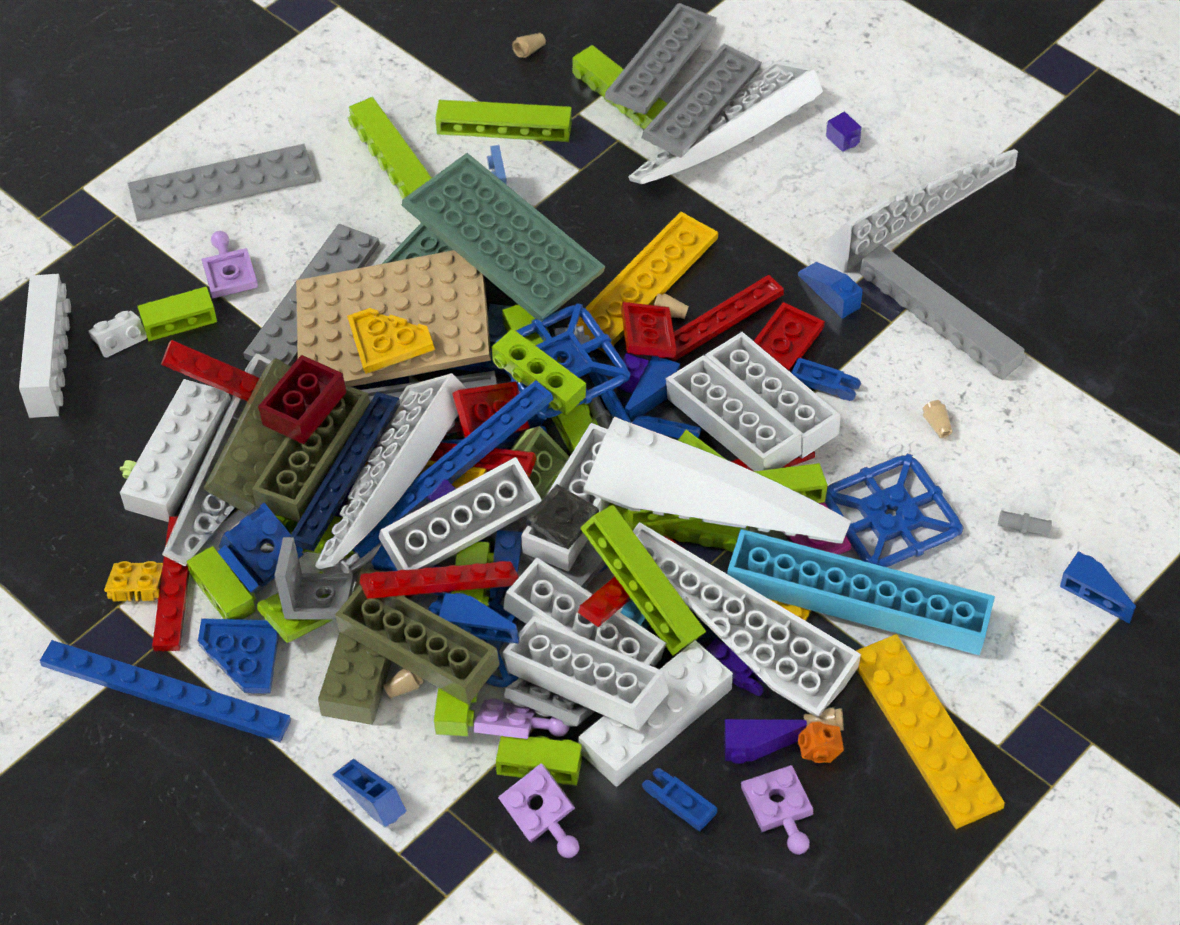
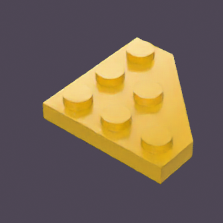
M372 308L347 316L365 374L435 350L430 332L425 325L418 324L417 326L408 323L406 319L391 314L389 316L379 314L378 310Z

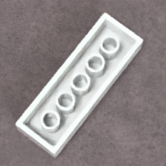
M59 274L30 276L19 389L29 418L59 416V406H63L61 387L65 386V377L62 369L66 368L64 349H68V339L65 334L70 328L67 313L71 312L70 299H66V285L61 283Z
M743 332L705 354V357L801 433L802 454L799 457L804 458L839 435L840 414Z
M704 355L666 378L667 399L753 471L782 468L802 454L801 433Z
M186 379L182 381L120 491L125 510L169 522V516L176 514L202 465L231 402L229 393Z
M593 423L589 425L521 535L522 552L524 554L539 558L546 563L569 572L588 540L580 528L593 515L606 509L610 503L583 492L608 429Z
M515 457L381 529L379 539L397 570L431 568L539 508L542 500Z
M536 558L506 592L504 609L526 624L535 616L652 667H655L662 658L666 642L619 611L599 627L577 613L580 605L593 594L539 558Z
M535 616L518 633L520 638L519 644L510 643L503 651L510 674L636 730L642 727L669 693L664 671Z
M694 640L660 669L664 671L669 693L639 730L604 715L579 736V743L582 744V755L616 787L732 690L733 673L697 641Z

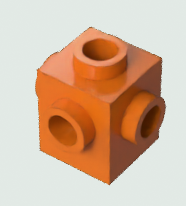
M811 722L798 735V745L801 749L802 759L813 760L816 763H831L844 751L840 726L823 724L822 722Z

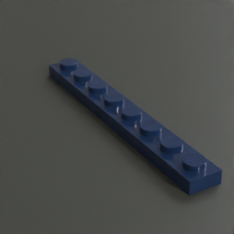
M376 392L290 537H294L296 546L311 551L316 549L400 406L398 397Z

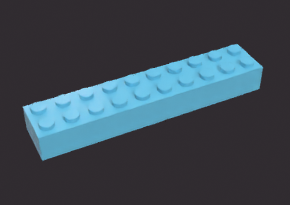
M743 529L740 531L727 575L768 599L976 655L981 653L995 599L993 595Z

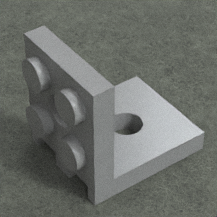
M283 537L275 580L285 619H336L335 614L352 595L355 581L353 574L302 573L294 537ZM323 594L330 595L327 598H320Z

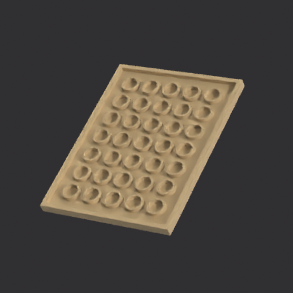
M455 250L296 280L298 358L304 355L343 373L346 386L351 387L491 360L485 277ZM372 308L378 310L379 314L386 316L391 314L406 319L408 323L417 326L418 324L428 327L435 350L365 374L347 316Z

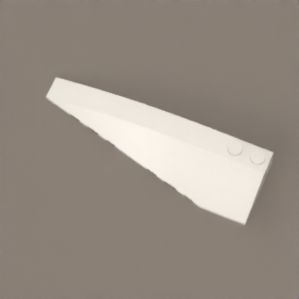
M776 61L749 80L681 158L666 150H660L655 154L656 160L644 163L629 176V180L644 184L687 169L731 149L765 130L788 114L797 112L799 107L805 103L813 102L816 96L823 93L815 69Z
M453 374L408 385L399 397L400 406L378 441L376 449L373 450L368 458L369 464L363 467L348 495L351 502L349 506H343L340 512L343 519L334 525L331 531L334 534V538L326 542L315 565L318 569L335 566L368 535L409 488L447 431L455 425L458 411L452 393L467 388Z

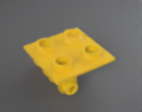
M123 561L114 563L104 589L107 592V598L112 599L113 602L127 601V598L128 601H132L134 591L136 601H140V596L142 601H155V599L159 598L160 588H158L162 575L163 563H156L154 561L144 563Z

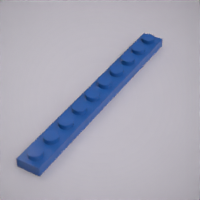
M535 380L418 476L383 519L352 551L360 559L381 543L379 539L381 529L427 505L430 502L427 497L444 479L450 484L456 481L553 400L552 393Z
M51 640L40 659L42 667L273 741L281 742L291 722L290 715L54 640Z

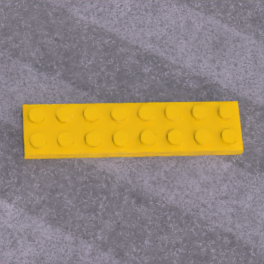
M680 212L586 307L604 334L609 335L613 346L624 336L621 314L622 303L654 305L657 294L663 295L718 239L717 231ZM580 317L577 326H583L584 335H589L590 340L594 339L595 336ZM597 348L598 350L606 354L603 348Z
M895 634L856 650L861 654L857 669L858 673L955 829L1003 809L1005 802L899 636Z

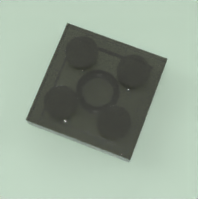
M556 484L526 518V525L569 549L583 533L580 528L593 515L599 513V508Z

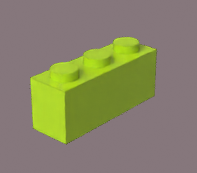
M207 287L194 289L138 306L148 342L217 322L214 306Z
M214 546L186 561L191 577L223 619L243 620L256 612L254 605L256 597L254 593H251L248 588L243 586V582L230 569Z
M501 736L496 756V771L498 775L523 778L538 765L543 764L557 783L577 785L582 761V744L572 740H551L544 736H528V739Z

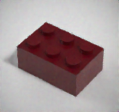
M301 355L259 404L258 409L262 425L305 444L347 392L343 373Z

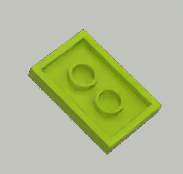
M279 593L258 602L257 610L286 643L334 620L285 619ZM323 594L320 598H327L330 595Z

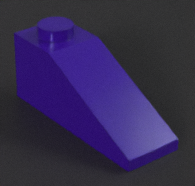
M725 719V761H732L734 763L754 761L798 741V735L807 727V720Z

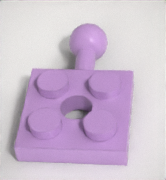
M224 231L214 232L211 236V244L218 249L219 255L202 259L212 299L258 288L247 248L228 252V234ZM228 271L235 272L232 275H225V273Z
M489 699L483 701L475 720L474 732L528 739L531 728L548 729L552 735L560 737L568 732L570 726L564 725L562 720L555 717L551 719L537 718L536 710L530 707H519L513 703L503 702L500 699Z
M543 764L538 765L498 797L530 842L536 840L549 829L558 841L557 850L561 856L571 858L578 853L579 843L577 839L566 835L558 824V821L574 810L575 807ZM536 795H540L543 798L542 807L538 810H532L530 807L531 799Z
M792 765L742 781L741 789L761 831L784 825L789 835L787 840L789 850L794 854L805 853L809 848V839L804 833L798 831L794 821L813 815V808ZM774 794H779L784 797V800L777 803L771 801L770 797Z

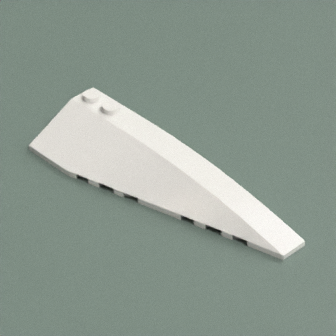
M1013 149L978 161L927 184L879 202L838 229L827 240L825 256L844 273L862 262V258L879 245L888 246L1015 168L1018 151Z
M256 353L247 365L245 372L260 378L271 360ZM233 396L162 554L183 566L187 565L186 561L198 552L235 508L205 491L203 487L247 404V401Z
M616 417L613 418L604 436L583 489L584 493L632 511L640 512V509L653 511V514L657 515L669 513L679 515V518L689 519L690 517L701 518L703 522L740 528H746V526L758 527L759 531L769 532L771 529L785 532L784 535L795 536V534L808 535L810 539L841 544L851 523L849 519L760 474L691 445Z
M639 522L633 530L686 605L773 691L814 716L819 717L845 688L858 669L861 654L642 523Z

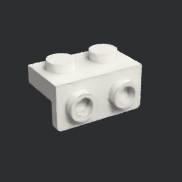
M132 311L120 312L114 319L108 322L101 321L88 331L91 339L98 344L105 358L147 338L140 318Z

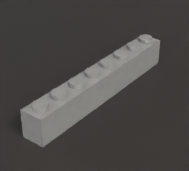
M882 244L862 258L860 274L864 279L872 282L884 294H888L896 300L900 306L905 307L919 320L927 323L935 332L943 335L955 347H959L967 353L971 359L978 361L990 373L1003 380L1022 364L1024 348Z

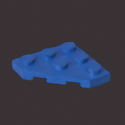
M201 618L198 644L202 650L244 693L271 694L279 634L267 620Z

